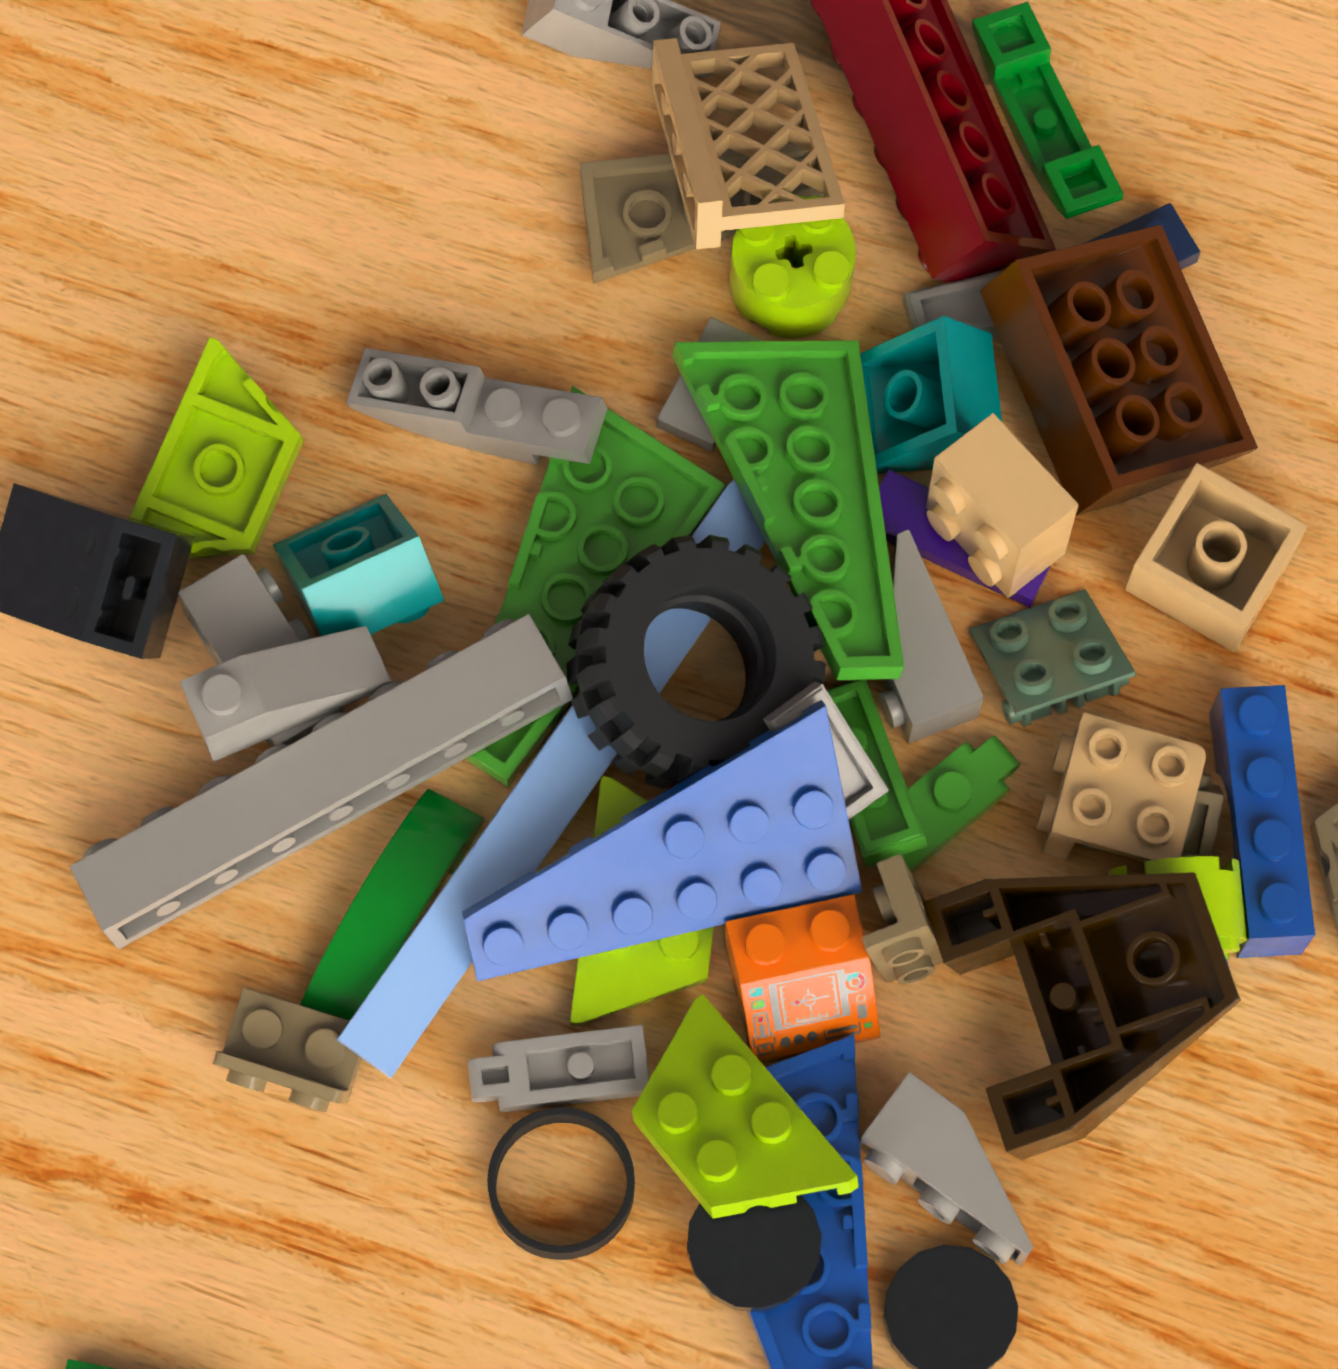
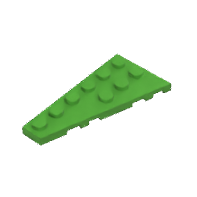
M858 340L675 342L672 357L776 563L792 576L787 582L794 597H797L804 592L813 607L811 611L805 614V618L809 628L820 626L824 646L820 649L835 679H900L904 669V661Z
M572 385L570 392L585 394ZM607 409L590 464L549 457V464L539 494L536 495L508 581V590L495 624L507 619L518 620L529 614L567 679L566 663L574 658L576 650L568 645L573 626L584 616L581 608L589 596L615 570L643 549L653 544L661 547L674 537L692 536L726 488V484L610 409ZM568 683L573 698H575L580 692L579 685ZM571 701L467 757L466 760L509 788L571 704Z

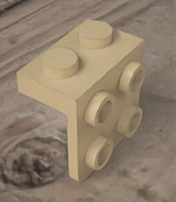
M1083 712L1074 735L1070 736L1062 733L1052 766L1053 771L1063 773L1058 795L1046 792L1036 830L1047 832L1042 853L1067 860L1074 843H1079L1143 862L1181 857L1206 760L1205 750L1195 743Z

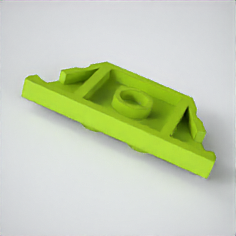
M210 337L130 515L134 519L195 536L189 559L255 554L304 443L301 434L275 407L261 388L248 376L217 339Z
M601 776L594 838L622 822L621 817L648 801L612 777ZM714 927L578 958L570 1026L581 1027L591 1023V1020L625 1008L632 1009L652 1002L659 996L674 991L680 992L707 982Z
M704 994L697 997L633 1107L632 1115L637 1127L712 1219L745 1213L749 1208L759 1205L773 1208L797 1203L796 1196L835 1188H837L838 1195H842L857 1189L858 1177Z

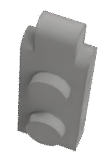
M643 1025L499 1042L492 1045L493 1056L467 1061L471 1101H498L499 1111L515 1112L637 1097L641 1095L649 1081Z

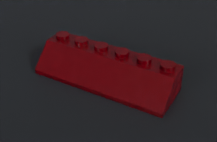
M810 0L812 8L822 19L831 40V53L838 65L842 67L853 92V105L864 119L873 139L875 157L886 170L896 193L897 209L908 222L919 248L918 258L920 263L930 274L931 278L954 282L1005 270L1015 260L1057 250L948 1Z

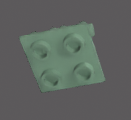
M1086 589L969 628L973 641L1006 698L1001 704L1009 725L1020 722L1023 727L1031 725V721L1051 715L1050 705H1053L1059 715L1066 713L1067 699L1071 700L1075 708H1080L1085 705V701L1089 702L1107 695L1120 694V687L1128 685L1129 678L1136 676L1135 670Z

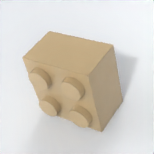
M992 413L935 457L926 504L928 509L926 514L931 526L946 541L955 539L969 555L968 562L976 576L989 587L996 585L1007 598H1010L1065 555L1079 504L999 418Z
M1196 463L1135 562L1125 591L1235 653L1293 557L1308 525Z

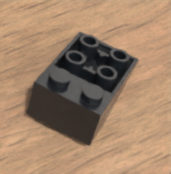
M14 483L0 530V612L68 637L136 658H160L195 536Z

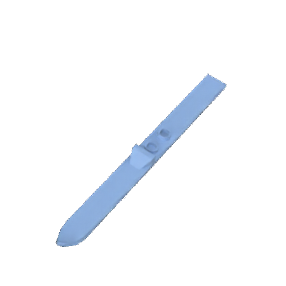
M733 479L713 504L692 534L695 543H700L708 535L726 537L730 542L729 550L733 552L737 551L744 544L760 550L765 543V539ZM669 609L658 615L650 623L644 641V659L648 675L658 693L664 688L712 618L689 609ZM573 705L555 725L551 736L336 1039L389 1078L395 1074L473 962L462 911L530 871L535 873L618 754L610 745H607L600 751L596 748L588 737L589 734L596 730L594 723L589 715L578 719Z

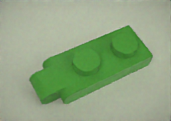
M996 736L989 738L976 750L968 742H965L908 788L928 847L902 855L912 873L997 804L1010 791V788L1004 781L1020 767L1021 763Z

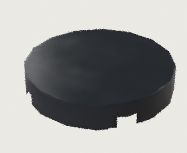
M802 1195L796 1196L797 1203L773 1208L759 1205L749 1208L745 1213L712 1219L699 1203L689 1222L687 1255L695 1277L711 1298L733 1310L762 1313L788 1303L807 1288L819 1265L821 1231L813 1208Z
M941 1245L918 1252L898 1269L886 1292L883 1322L891 1347L907 1367L911 1369H990L1003 1358L1016 1334L1018 1303L1011 1281L994 1260L970 1247Z

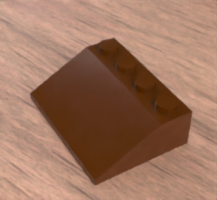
M1162 225L1015 260L980 290L1062 487L1079 504L1076 516L1128 501L1187 478L1196 463L1210 469L1249 454L1258 448Z

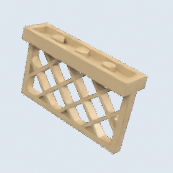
M677 38L653 40L651 87L696 250L720 247L721 231L844 218L845 203L794 43L681 54ZM784 66L786 71L776 82L755 72L758 68ZM717 73L726 79L719 86L714 87L695 78L694 75ZM742 85L761 94V96L753 104H750L731 94ZM778 102L797 111V113L789 121H786L766 111ZM716 108H719L738 118L727 128L707 117ZM752 125H755L774 134V136L763 145L743 134ZM788 142H791L810 151V153L799 162L779 151ZM730 148L750 159L739 169L719 159V157ZM766 165L787 176L775 186L754 175ZM800 183H803L822 192L824 197L802 199L791 194V192ZM740 189L763 199L757 205L732 207L730 199Z

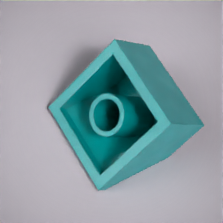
M941 316L860 353L877 474L887 473L888 469L894 472L933 470L934 459L937 455L992 413L1002 422L991 333L949 317Z
M387 494L273 544L278 559L318 637L367 626L372 636L373 633L392 624L409 623L418 620L429 611L430 607L445 601L419 535Z

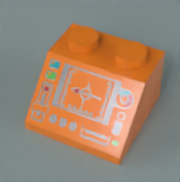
M854 894L726 921L724 945L747 1044L761 1063L795 1057L854 1035L855 1044L880 1038L870 957L861 939L864 936Z

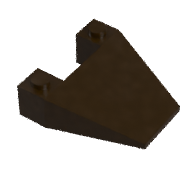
M1195 873L984 879L924 901L943 962L959 975L1015 955L1051 1062L1050 1066L985 1088L1005 1150L1020 1160L1084 1139L1241 1001Z

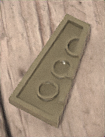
M788 142L779 151L799 162L810 153V151L791 142ZM730 148L719 157V159L739 169L750 159ZM670 154L579 163L593 284L696 249ZM765 165L754 176L777 186L787 175ZM800 183L791 192V194L799 196L824 197L822 192L803 183ZM740 189L730 199L732 207L757 205L763 199ZM737 229L721 231V240L734 236Z

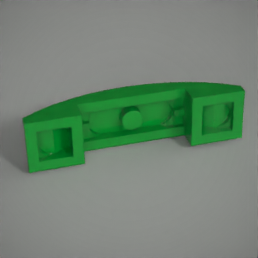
M1028 1L973 19L972 29L999 105L1032 173L1056 209L1065 219L1123 200L1124 193L1100 145L1091 146L1050 64L1051 47Z
M430 789L424 792L383 850L355 896L328 945L300 1005L350 1020L422 919L448 874L453 875L484 823L483 817Z

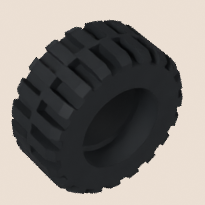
M691 535L674 537L661 547L653 544L638 552L607 577L603 584L589 596L581 608L584 616L573 626L568 645L576 650L574 658L566 663L567 682L579 685L580 695L571 701L577 718L580 719L589 715L596 727V730L588 735L589 739L599 751L610 745L619 754L614 761V765L626 774L630 775L640 769L647 773L645 778L646 784L662 789L667 788L673 783H681L709 765L715 767L750 746V741L769 731L763 718L813 682L824 684L826 664L822 661H814V652L824 646L820 626L811 628L808 626L805 614L811 611L813 607L807 596L803 592L794 597L785 585L792 576L782 566L777 564L768 570L759 562L763 552L747 544H744L735 552L730 551V542L726 537L708 535L700 543H695ZM669 609L697 611L717 621L732 636L743 658L745 688L740 705L729 716L717 721L695 719L677 711L657 692L646 669L644 641L648 626L658 615Z

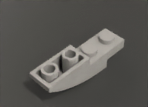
M365 348L346 402L351 409L440 442L537 465L541 456L590 464L608 409L602 397L489 379L484 376L478 366Z

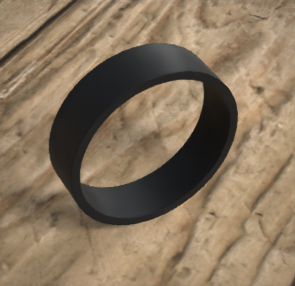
M566 1107L549 1108L522 1118L502 1136L492 1154L488 1169L487 1181L490 1203L499 1226L516 1245L542 1258L569 1260L589 1255L601 1249L619 1233L632 1208L635 1189L634 1167L624 1141L604 1120L580 1109ZM552 1123L578 1124L603 1136L618 1153L627 1177L626 1195L614 1220L595 1237L573 1245H548L525 1236L509 1222L497 1199L496 1183L498 1171L508 1150L519 1138L529 1131Z

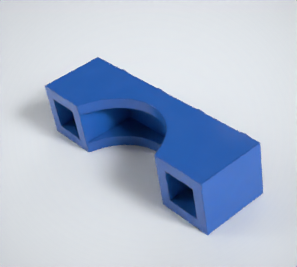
M1285 685L1221 688L1209 712L1216 773L1223 780L1229 802L1233 836V859L1239 860L1247 941L1239 944L1240 951L1236 952L1237 958L1302 955L1315 936Z

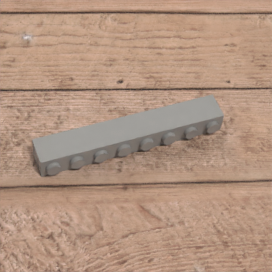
M527 614L518 620L507 619L490 627L484 633L482 640L460 652L458 650H451L438 655L429 662L424 672L404 683L395 681L380 687L370 696L369 702L347 714L343 712L335 713L325 717L314 726L311 734L291 745L279 744L267 749L257 757L255 764L234 776L224 775L207 782L199 790L198 796L176 808L164 807L152 812L141 822V827L119 839L110 838L94 844L86 850L83 859L69 867L103 933L119 950L574 699L563 671L531 616Z

